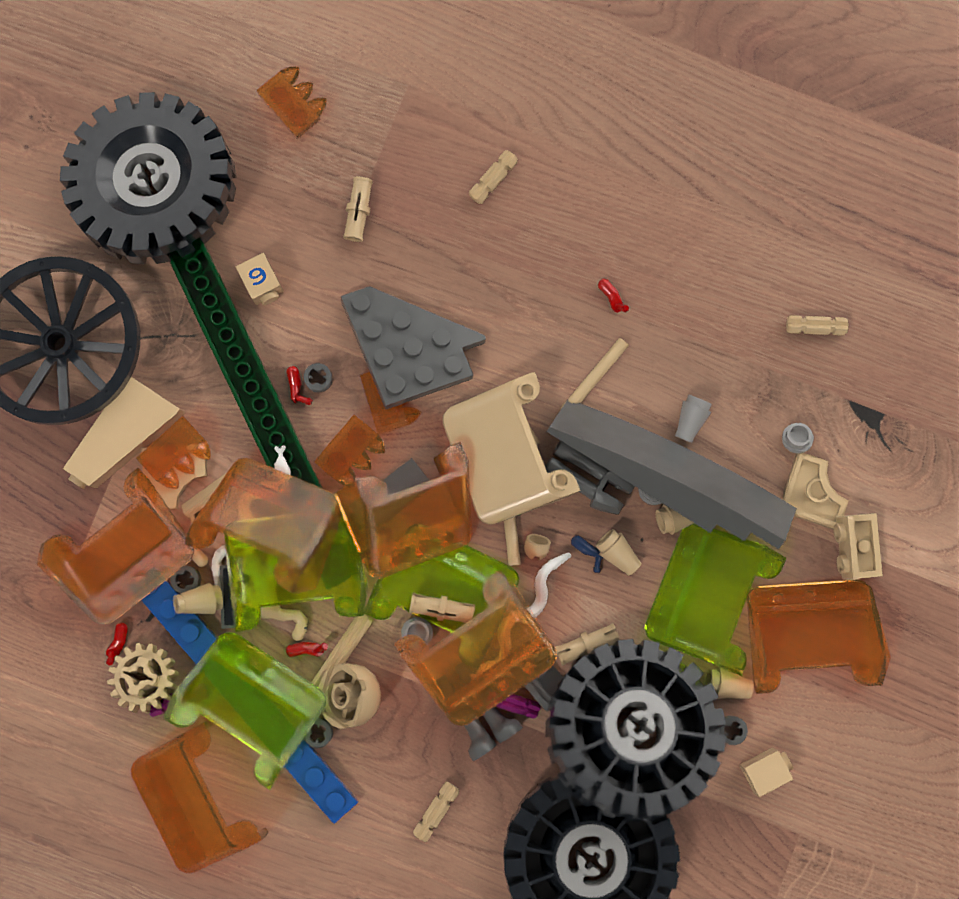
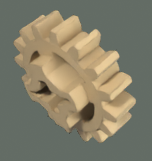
M137 643L136 651L128 647L124 648L126 656L124 658L116 656L114 659L118 663L117 668L109 667L108 670L115 674L113 679L107 681L108 685L116 687L110 693L111 697L120 698L118 705L123 708L129 706V711L137 713L140 708L142 712L150 713L151 705L161 709L162 703L160 700L164 698L170 701L172 697L167 693L168 690L177 689L178 685L171 682L172 678L179 676V672L170 669L176 663L175 660L166 658L168 652L162 648L157 651V646L149 643L147 648L143 644ZM158 664L160 665L162 676L157 671ZM147 675V677H150L153 680L139 681L138 679L134 678V676L140 677ZM124 680H126L127 684L129 685L128 692L125 688Z

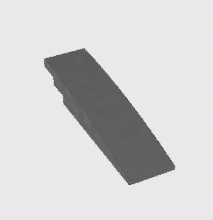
M568 399L547 430L554 437L710 533L717 524L743 541L746 540L750 533H753L777 549H780L786 541L797 508L744 477L675 442L581 403H571Z

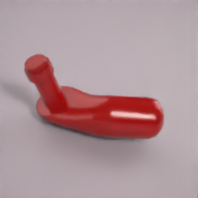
M601 279L598 282V288L608 297L611 309L617 313L620 311L628 312L629 306L622 303L618 290L607 279Z
M296 366L288 367L286 373L292 401L295 404L299 401L308 406L311 405L313 402L311 398L300 396L302 381L298 368Z
M125 623L116 624L114 639L106 650V656L108 657L106 663L109 666L114 664V658L120 655L126 642L128 626Z
M299 642L288 645L286 647V654L288 657L303 654L320 657L328 649V644Z

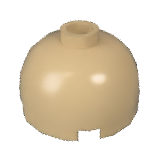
M353 663L337 664L334 668L326 670L320 681L318 692L319 702H324L327 711L322 712L324 718L332 726L340 729L359 726L369 721L376 714L380 706L381 692L376 676L366 667Z

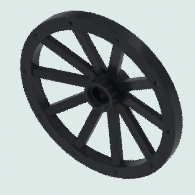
M56 256L35 259L21 264L0 278V303L5 298L42 334L37 336L0 329V340L41 346L39 349L1 364L0 377L43 358L45 360L17 402L10 398L0 387V407L18 418L42 425H64L78 422L93 416L107 407L126 387L136 367L140 351V325L134 305L125 290L99 267L71 257ZM51 272H70L83 275L63 325ZM40 275L51 326H48L12 290L26 280ZM94 280L111 294L115 302L74 329ZM121 312L125 331L124 344L79 341V339ZM65 337V345L60 350H55L56 341ZM79 351L122 354V357L114 375L106 384L78 353ZM69 361L99 390L92 398L74 407H70ZM57 362L59 410L45 411L28 408L27 406Z

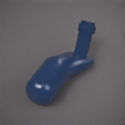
M575 535L571 539V545L582 554L595 557L593 571L600 573L601 559L603 558L599 555L600 551L579 535Z

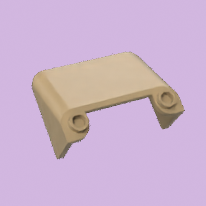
M535 372L516 378L451 406L443 415V426L478 518L486 524L500 523L563 500L580 491L575 477L570 472L556 470L547 474L527 422L522 405L532 402L540 391V385Z

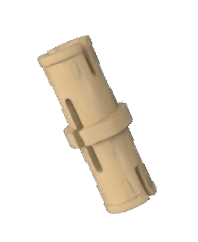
M354 177L350 203L346 204L348 216L343 237L349 241L362 242L366 216L370 215L371 210L368 203L373 180L365 177Z
M413 593L409 613L437 617V621L442 622L443 619L472 624L475 604L447 600L446 596L436 598Z
M612 623L589 634L583 632L580 634V638L556 646L555 650L562 666L584 655H589L593 649L606 643L610 646L620 640L618 632L615 631L614 624Z

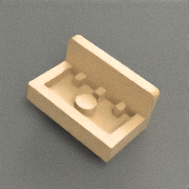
M877 513L836 517L837 524L834 525V537L836 542L839 543L840 554L837 557V569L842 574V579L859 580V578L883 576Z

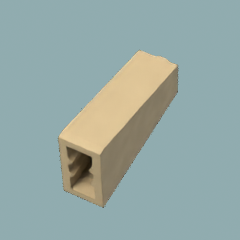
M131 377L119 396L103 409L63 469L71 474L68 479L82 489H85L87 485L93 488L99 487L139 454L142 448H146L180 420L185 412Z

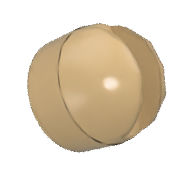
M530 534L526 537L524 551L530 559L536 556L537 560H542L549 552L551 541L545 536Z

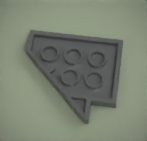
M370 286L341 296V303L385 410L473 379V372L463 351L485 344V335Z

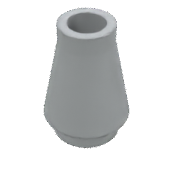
M688 395L687 400L682 402L675 436L692 443L694 437L712 413L709 411L712 404Z

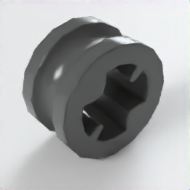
M321 363L308 366L303 376L307 387L317 393L328 390L333 381L332 373L327 366ZM314 371L317 373L324 371L327 376H323L326 381L322 385L318 382L312 385L310 380H313V377L310 375Z
M185 565L176 568L171 574L170 579L172 587L179 593L199 587L202 580L197 569ZM187 571L192 573L190 578H194V582L192 585H186L185 588H182L180 586L182 582L178 581L179 575H186Z
M729 715L724 717L727 726H731L732 722L736 721L738 723L736 727L740 728L739 735L734 734L732 739L726 737L725 743L729 745L741 744L747 737L748 729L746 723L736 716ZM726 725L719 728L720 735H729V733L724 732Z
M313 719L304 728V739L311 747L321 748L332 739L333 727L326 719ZM314 724H317L318 728L321 725L326 728L323 734L326 738L324 741L320 742L319 738L314 741L310 735L313 734L311 727Z

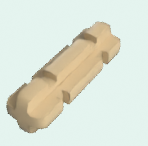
M505 150L498 158L499 162H494L479 179V184L476 183L469 191V196L478 204H482L488 197V192H492L505 178L507 170L511 171L517 164L516 156L510 151Z
M791 315L787 318L786 330L788 333L796 334L803 331L804 334L829 335L832 332L833 335H845L848 332V319L835 317V319L831 320V317L806 316V318L802 319L801 316Z
M450 782L444 783L439 791V797L436 796L422 816L423 821H419L413 831V834L424 842L428 841L433 833V827L436 828L450 808L449 803L453 802L459 794V789Z

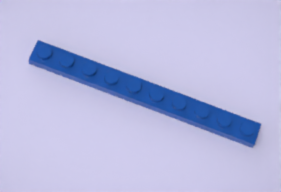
M154 563L149 564L128 583V586L333 824L359 802L313 747L306 743L300 732L199 615L177 614L175 612L173 597L180 593L174 590L171 583Z

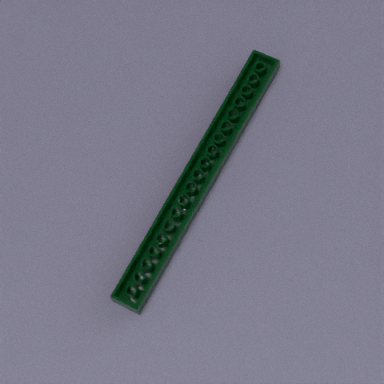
M197 238L192 242L196 251L184 257H181L177 251L171 252L172 261L170 264L277 486L279 480L274 473V463H276L279 455L274 448L286 447L283 457L291 472L287 490L282 498L326 590H329L362 574L363 571L206 245Z

